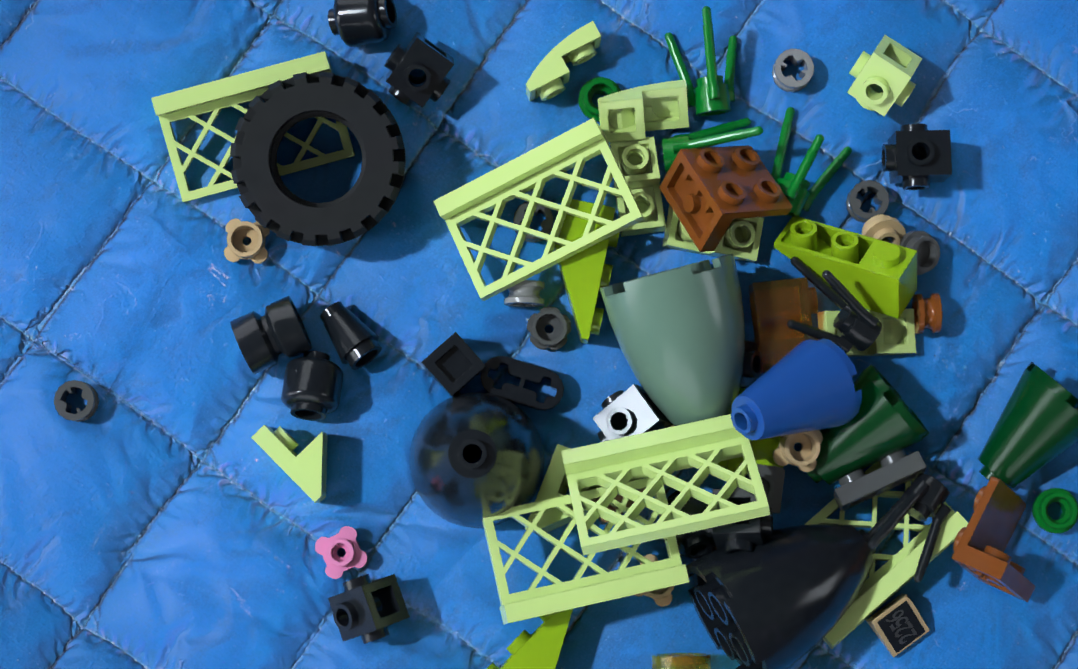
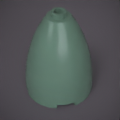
M733 254L712 259L713 268H711L709 260H704L600 288L611 327L630 368L649 398L674 426L731 414L732 403L739 395L745 352V324L741 287Z

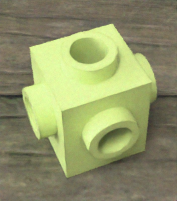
M884 35L872 55L863 51L852 67L849 74L856 79L847 93L856 98L857 102L865 109L876 111L885 117L894 103L902 107L912 93L916 84L910 81L923 58L887 35Z

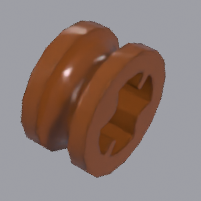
M932 293L929 298H924L922 294H914L912 309H914L915 333H923L927 328L931 329L932 333H940L942 327L940 295Z

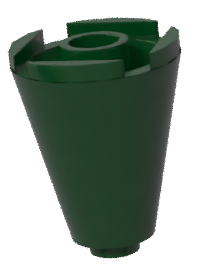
M1031 362L1025 368L978 457V460L984 465L979 472L987 480H990L993 476L1014 488L1077 443L1078 399Z
M872 364L864 369L854 381L855 392L860 389L862 392V401L858 414L844 425L819 430L822 433L823 440L820 444V453L816 459L817 465L812 471L806 472L816 483L823 479L831 485L856 470L864 469L897 451L922 441L929 434V431L913 410L909 409L899 393Z

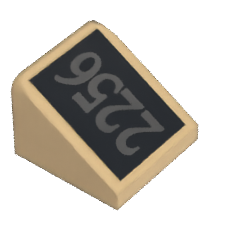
M902 593L866 619L892 657L898 655L930 631L907 594Z

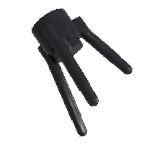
M792 257L790 260L791 264L839 307L841 311L833 323L834 328L838 330V335L795 320L787 322L788 328L819 340L823 338L831 340L843 349L845 353H848L852 346L858 351H864L870 347L882 329V323L879 319L867 311L829 270L823 271L822 276L830 286L798 257Z
M924 473L918 474L901 498L867 533L871 538L868 542V547L875 549L907 513L922 522H925L928 517H932L933 521L914 575V580L917 583L922 582L942 524L951 511L944 504L950 494L948 489L932 476Z

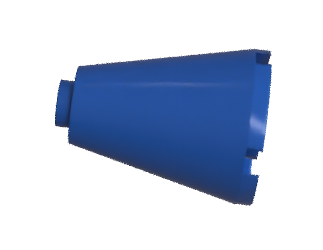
M811 338L799 343L734 399L731 408V420L735 429L750 440H761L838 427L850 422L859 412L862 392L861 389L855 392L852 377L857 375V371L844 350L831 340L824 338L818 341Z

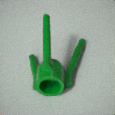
M704 6L702 17L707 76L696 79L697 87L694 88L673 34L671 32L666 33L665 40L680 80H686L688 107L695 106L696 116H713L731 112L730 102H735L734 77L737 37L735 35L729 37L723 83V76L717 75L711 8Z
M788 107L782 124L771 175L792 205L788 215L798 218L802 210L809 211L814 199L843 165L844 161L851 154L852 149L848 146L845 147L809 191H807L810 183L805 180V177L824 141V136L818 134L808 149L796 175L786 172L782 179L781 174L795 113L793 107Z
M743 118L689 134L662 138L665 172L667 174L680 149L703 148L758 136L763 133V128L756 126L745 129L744 127L751 124V120Z

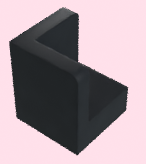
M456 332L422 361L424 368L450 397L459 395V391L486 368V365Z

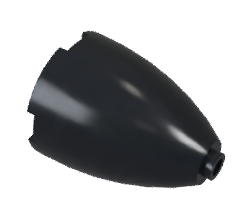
M481 392L456 395L435 406L423 418L415 431L409 456L413 483L425 504L434 513L448 522L471 528H484L483 518L498 515L514 506L530 503L542 481L545 463L541 437L528 415L505 398ZM472 445H477L482 451L481 459L476 463H468L463 457V454ZM511 518L493 521L494 526L506 522Z
M813 524L773 530V536H764L763 545H753V552L735 550L730 552V554H725V549H716L686 565L688 577L693 576L695 586L689 589L688 593L702 624L718 650L722 648L731 660L736 659L740 664L735 669H788L813 649L849 609L862 589L873 566L872 555L876 552V549L868 547V542L871 538L863 529L857 531L850 525Z

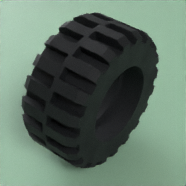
M307 72L294 74L292 78L284 81L278 80L268 86L269 89L260 97L257 95L248 105L250 108L243 118L240 117L235 128L237 130L235 142L231 143L230 156L233 157L232 178L234 184H237L241 194L239 198L245 208L252 212L259 224L276 233V236L308 246H330L344 243L372 229L394 205L404 180L405 148L399 126L391 111L372 90L367 89L349 77H341L334 73L320 72L307 74ZM313 117L331 118L347 126L357 138L362 152V168L354 186L342 197L324 203L306 201L293 194L283 183L277 167L278 147L286 132L298 122Z

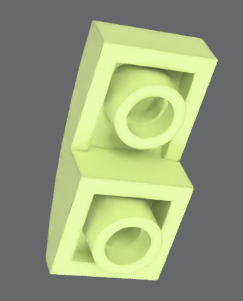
M594 21L567 36L539 63L526 83V95L529 101L538 97L542 101H546L562 93L566 89L564 84L569 82L570 75L566 64L572 62L573 66H577L590 60L597 54L595 49L600 47L601 34Z
M654 136L641 140L610 142L612 153L644 217V220L622 230L621 237L664 232L666 222L661 190L659 189L660 172ZM614 180V187H615L616 189H619L618 186H617V184H616V182H615V180ZM616 196L618 217L620 218L630 213L624 199Z
M669 204L662 247L715 257L733 254L735 260L756 262L764 218L733 219L715 251L700 252Z

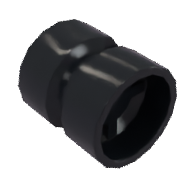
M290 296L266 306L264 316L253 311L230 322L238 346L253 374L277 365L279 354L283 353L291 358L313 348Z

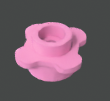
M344 526L338 534L330 538L320 537L315 543V551L323 556L327 565L325 573L332 579H339L344 571L353 567L362 568L367 563V553L360 549L359 543L356 541L357 531L353 527ZM339 548H343L346 551L343 557L337 555Z

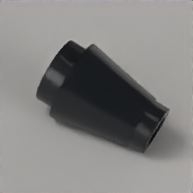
M342 302L330 305L321 313L320 319L324 323V327L343 364H349L353 370H356L370 363L380 353L382 348L377 342L379 336L348 308H345Z

